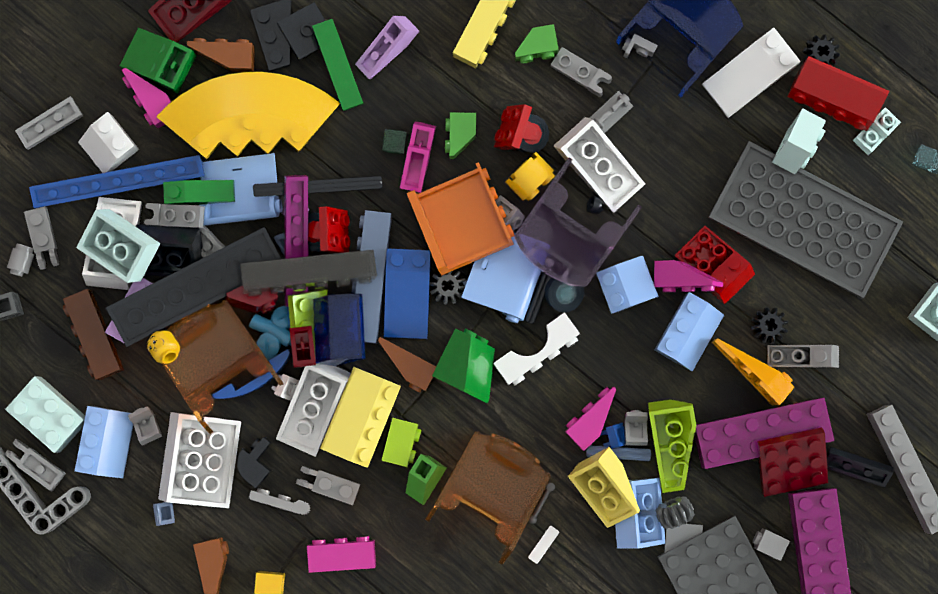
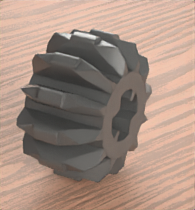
M452 271L448 275H442V277L433 274V278L438 282H430V286L437 287L431 290L430 293L431 295L439 293L435 299L437 302L444 297V305L448 304V298H451L452 303L455 304V295L462 299V294L458 290L464 291L465 286H459V284L463 283L465 278L457 280L460 275L459 271L454 276H452ZM451 281L453 283L452 287H454L453 290L448 289L445 292L443 290L444 285L442 284Z
M684 496L664 501L655 510L658 522L665 529L680 527L691 521L695 515L692 503Z

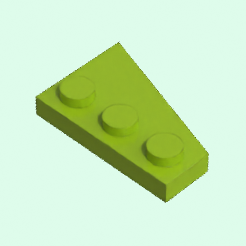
M328 289L288 295L290 328L312 326L315 357Z

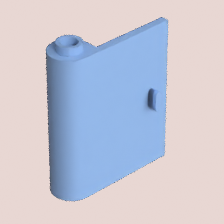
M274 153L202 162L205 176L200 177V180H234L235 202L199 204V206L205 207L203 226L279 217L280 212L283 211L279 195L254 197L253 195L254 184L277 182Z
M514 234L515 236L511 237L514 245L474 261L461 298L503 312L506 315V320L518 323L519 320L524 321L550 247L538 241Z

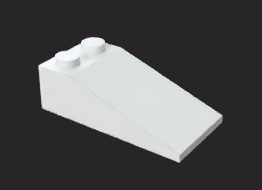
M772 28L702 83V85L729 118L794 69L801 61L776 29Z
M583 118L554 145L564 160L613 213L645 185L643 180L593 119Z
M99 197L96 210L110 209L136 227L137 224H140L142 201ZM86 255L82 272L86 286L130 289L131 283L125 282Z
M315 357L316 365L305 366L276 439L316 457L351 373Z

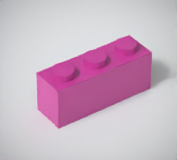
M369 536L356 537V541L349 542L347 538H336L334 543H326L325 539L312 540V544L307 546L309 573L376 567L375 540H369Z

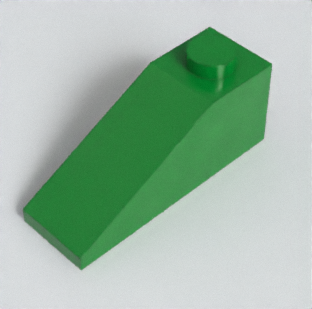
M234 180L163 182L164 204L199 205L235 202Z

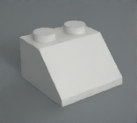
M109 112L91 124L79 140V144L102 173L113 171L139 150Z

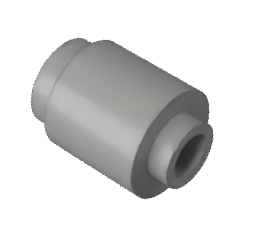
M16 244V247L12 249L7 268L11 269V274L23 277L24 273H29L34 254H32L34 248Z

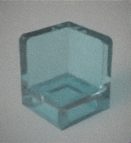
M920 145L912 165L937 174L938 150Z

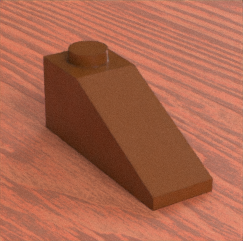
M380 337L378 339L379 343L405 380L410 382L408 387L419 393L422 389L427 391L433 379L432 374L436 366Z
M222 537L193 545L204 594H219L227 561L226 554H229L227 541L223 542Z

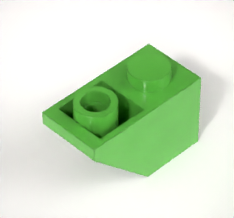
M554 24L532 28L515 52V61L529 63L533 61V58L542 57L543 60L554 58V55L558 54L559 50Z
M450 112V119H446V132H450V140H445V153H449L450 159L456 158L476 138V113Z
M420 454L409 472L406 494L424 505L447 468L432 457Z

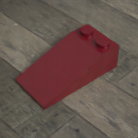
M159 0L148 12L167 37L177 43L232 0Z

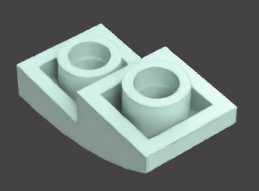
M885 107L877 115L867 131L862 130L853 141L869 155L901 122Z

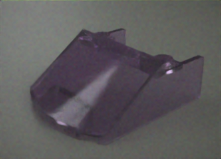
M569 157L520 226L514 238L527 259L543 273L566 284L587 287L642 207L637 205L623 227L615 222H606L595 235L561 211L568 198V193L558 182L571 165L573 159Z

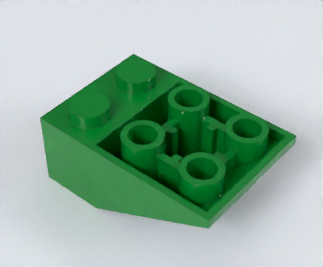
M138 28L120 67L127 68L131 72L178 94L197 55L193 50L179 43Z

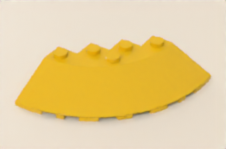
M241 72L213 78L194 86L169 103L156 117L206 159L209 158L220 143L238 157L251 141L267 154L274 149L281 139L285 140L299 152L339 106L340 102L314 85L297 78L268 72Z

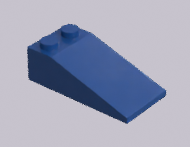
M387 249L384 337L427 339L431 267L430 250Z

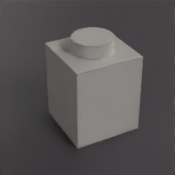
M762 528L760 532H756L752 543L755 544L754 549L781 561L790 541Z

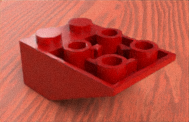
M706 226L674 255L679 261L685 262L723 282V287H715V291H710L723 304H726L755 275L751 263Z

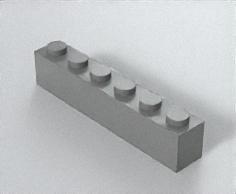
M884 405L866 414L892 467H894V471L924 532L928 534L938 532V496L893 405Z

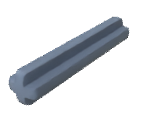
M590 445L586 449V456L591 457L608 447ZM623 447L611 449L618 459L650 461L651 459L650 449Z

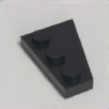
M280 0L250 10L270 72L291 66V47L279 29L277 22L291 15L292 0Z

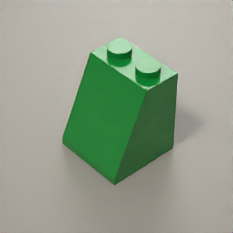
M455 328L432 376L488 403L495 349L487 345L488 340L478 336L476 333L466 328L464 332Z

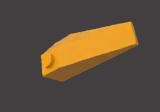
M718 338L711 342L771 405H780L793 390L794 386L791 384L793 380L785 372L781 373Z

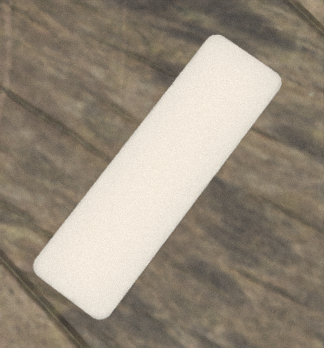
M549 526L528 558L537 564L555 540L559 531Z

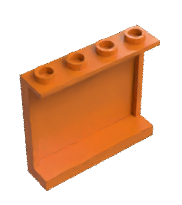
M479 162L476 163L477 169L419 194L415 190L407 193L441 276L514 245L511 237L515 236L510 224L505 225L503 218L507 217L502 205L497 206L495 202L498 199L494 186L489 188L487 181L491 179L486 168L481 169Z

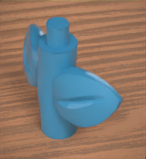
M281 306L275 309L271 315V320L258 314L253 316L249 327L263 333L256 343L258 354L263 360L269 361L279 353L281 344L286 347L291 345L290 331L288 330L290 328L288 306Z

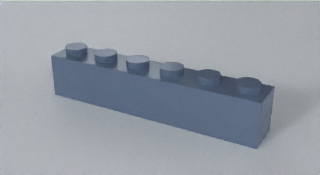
M365 210V215L360 216L359 228L363 229L362 237H358L357 250H360V258L355 259L354 271H357L358 275L357 280H353L352 293H355V301L350 302L349 314L353 315L352 323H348L347 336H350V341L377 344L386 273V253L389 247L392 221L391 213Z

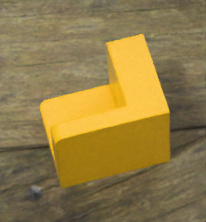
M258 571L256 573L254 594H283L285 573Z

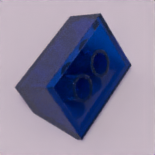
M362 294L326 295L313 299L316 364L338 366L365 359Z

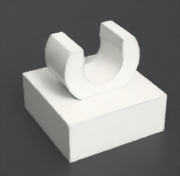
M285 374L282 376L277 375L276 378L280 379L277 387L272 386V390L275 391L274 394L291 401L299 380Z

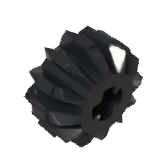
M823 34L821 39L815 35L813 41L808 40L806 42L807 47L802 52L807 54V56L803 60L805 61L810 56L828 65L835 66L837 64L836 58L840 57V53L836 52L839 45H832L834 38L827 41L826 34ZM822 49L825 53L819 56L818 53Z
M765 307L764 314L758 310L756 315L759 318L753 317L751 319L752 322L757 323V325L750 327L751 330H758L754 337L758 338L763 335L762 343H766L767 339H769L770 344L775 343V337L778 340H782L783 337L780 332L787 333L788 331L782 327V325L788 324L787 320L781 321L785 314L782 312L776 315L777 308H773L770 313L769 307ZM771 320V325H773L774 328L769 329L768 331V326L765 325V322H769Z

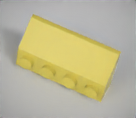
M353 367L320 449L368 468L401 386Z

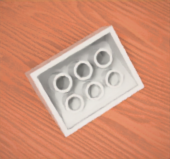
M171 412L158 499L170 503L229 508L241 421Z

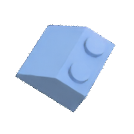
M643 256L596 272L611 314L658 297Z

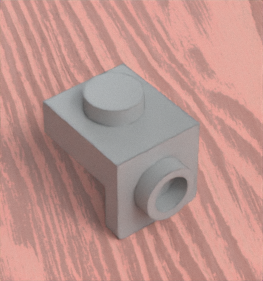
M149 407L139 408L128 415L129 420L134 425L141 445L162 437L156 416Z
M633 410L626 413L624 419L625 445L648 444L647 412Z

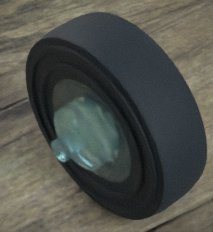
M570 273L554 275L545 287L547 303L559 312L574 310L580 305L584 297L582 282Z

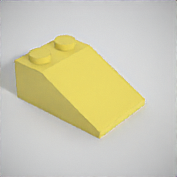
M610 447L581 461L568 475L569 479L607 528L639 513L640 509L623 464Z

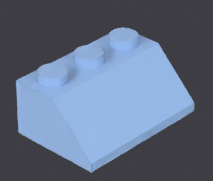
M686 293L654 350L686 369L693 371L724 314L694 294Z
M87 406L75 466L76 472L115 478L124 477L134 426L128 417L131 413Z
M660 478L629 480L640 511L615 524L617 548H643L666 544L665 531L660 522H658L655 511L659 504H662Z

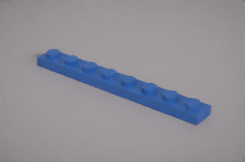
M195 155L29 187L33 207L38 208L161 185L163 182L203 177L205 173L201 155Z

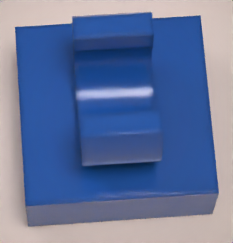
M623 423L606 427V430L601 432V435L606 434L609 438V442L603 444L605 447L611 446V449L625 445Z

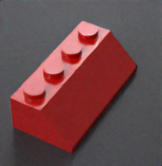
M808 56L795 76L787 97L797 103L810 106L815 111L833 116L838 121H844L857 129L867 131L874 123L889 91Z

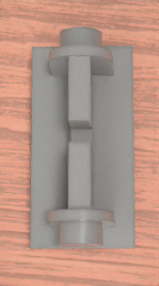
M618 91L590 119H593L603 133H605L633 105L629 102L630 99L626 94L622 95Z

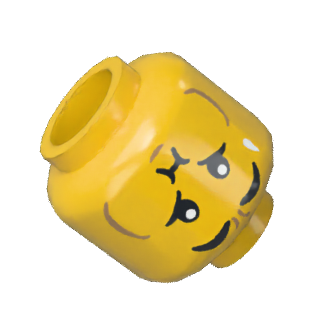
M165 330L154 332L147 342V349L156 362L168 364L178 357L180 345L170 331Z

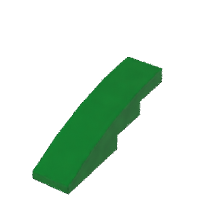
M333 19L313 25L314 33L343 111L362 105V98Z

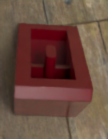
M312 326L290 328L294 368L316 365Z

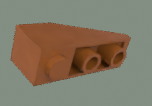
M194 38L193 41H187L189 49L231 72H254L255 47L252 43H249V40L238 39L236 42H228L226 39H215V42H206V39Z

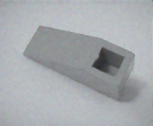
M768 345V365L771 367L839 368V346Z

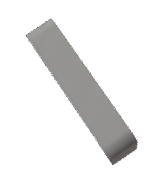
M0 447V469L2 466L8 469V475L5 478L0 474V488L35 533L46 534L53 531L90 501L91 493L89 489L79 486L70 489L46 507ZM16 483L21 486V493L19 495H16L13 491ZM76 491H80L83 494V500L80 503L74 498ZM28 501H32L35 505L33 512H29L26 508ZM59 504L63 505L66 509L63 516H60L57 512ZM42 518H45L48 522L46 530L40 527V520Z

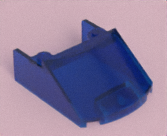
M648 0L646 5L619 34L616 43L620 45L637 25L649 30L657 26L663 18L696 45L687 57L688 67L695 75L678 94L682 98L743 27L741 17L730 0Z

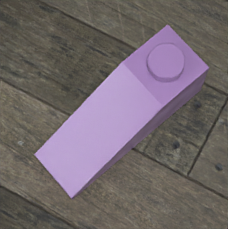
M393 16L355 65L368 79H372L410 44L419 30L406 16Z

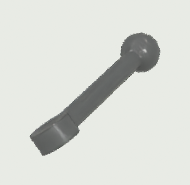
M553 483L546 485L547 490L533 515L528 518L529 523H536V517L548 495L555 489Z

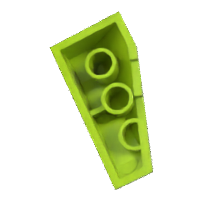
M675 400L648 403L662 493L684 490L696 430L693 404Z

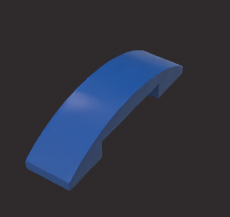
M287 349L269 360L273 369L238 390L232 383L213 394L214 399L240 397L263 387L285 367L292 355L291 351Z

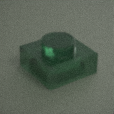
M385 129L382 151L404 154L407 132Z

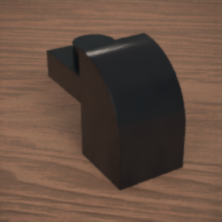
M267 437L257 438L250 447L252 449L251 453L247 449H242L238 456V470L241 476L254 488H258L272 471L259 460L273 443Z

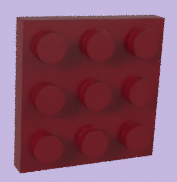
M822 427L757 441L761 486L764 497L828 483L825 432Z

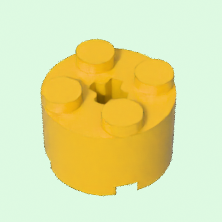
M537 152L533 153L532 157L526 160L510 176L513 179L512 181L510 179L505 181L523 201L525 199L527 201L533 199L540 192L537 188L541 184L543 186L547 185L555 177L552 167Z

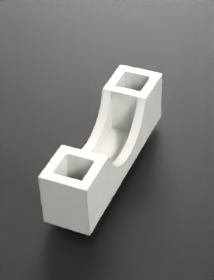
M565 312L546 325L547 342L539 353L532 356H521L510 351L493 363L508 385L511 383L514 386L525 379L523 374L527 371L535 372L543 366L541 361L547 357L549 360H552L559 355V348L564 345L570 347L578 341L576 336L580 333Z

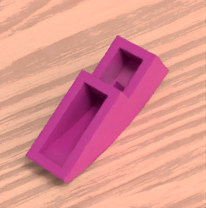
M416 121L413 124L400 185L401 189L415 190V192L421 193L436 126Z

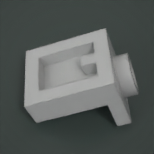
M634 34L632 39L627 38L622 48L625 51L623 57L628 58L632 48H635L636 53L641 56L647 57L649 55L652 57L658 45Z
M500 195L495 202L497 206L502 205L507 216L503 218L505 225L510 224L514 231L521 226L525 216L517 207Z

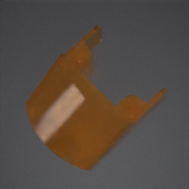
M227 300L222 301L223 303L209 304L171 325L167 331H170L179 343L180 352L173 362L168 364L161 363L199 423L209 434L213 433V430L204 418V415L209 413L214 407V399L210 393L245 369L255 377L262 376L270 371L280 386L284 384Z
M475 432L442 487L425 520L430 521L439 506L445 510H454L460 502L498 524L495 529V536L497 540L506 545L498 562L503 564L513 552L551 475L549 472L546 474L539 465L540 461L519 444L496 434L489 436Z

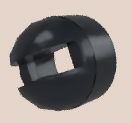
M591 196L587 202L586 211L592 214H600L604 210L601 206H605V204L599 197Z

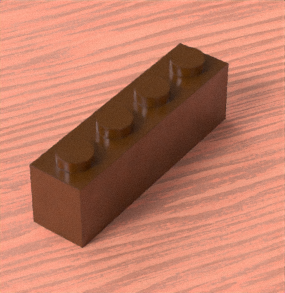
M85 289L64 298L65 305H63V310L66 316L72 320L71 330L74 336L80 340L81 345H79L82 356L87 357L89 362L87 369L90 376L95 377V380H102L123 371L124 368L112 338L105 333L107 326L93 291Z

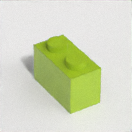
M392 418L382 461L408 467L409 463L413 464L416 451L412 450L414 441L419 442L421 429H418L419 424Z

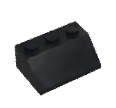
M136 225L138 229L160 243L144 275L168 276L202 258L203 245L199 228Z

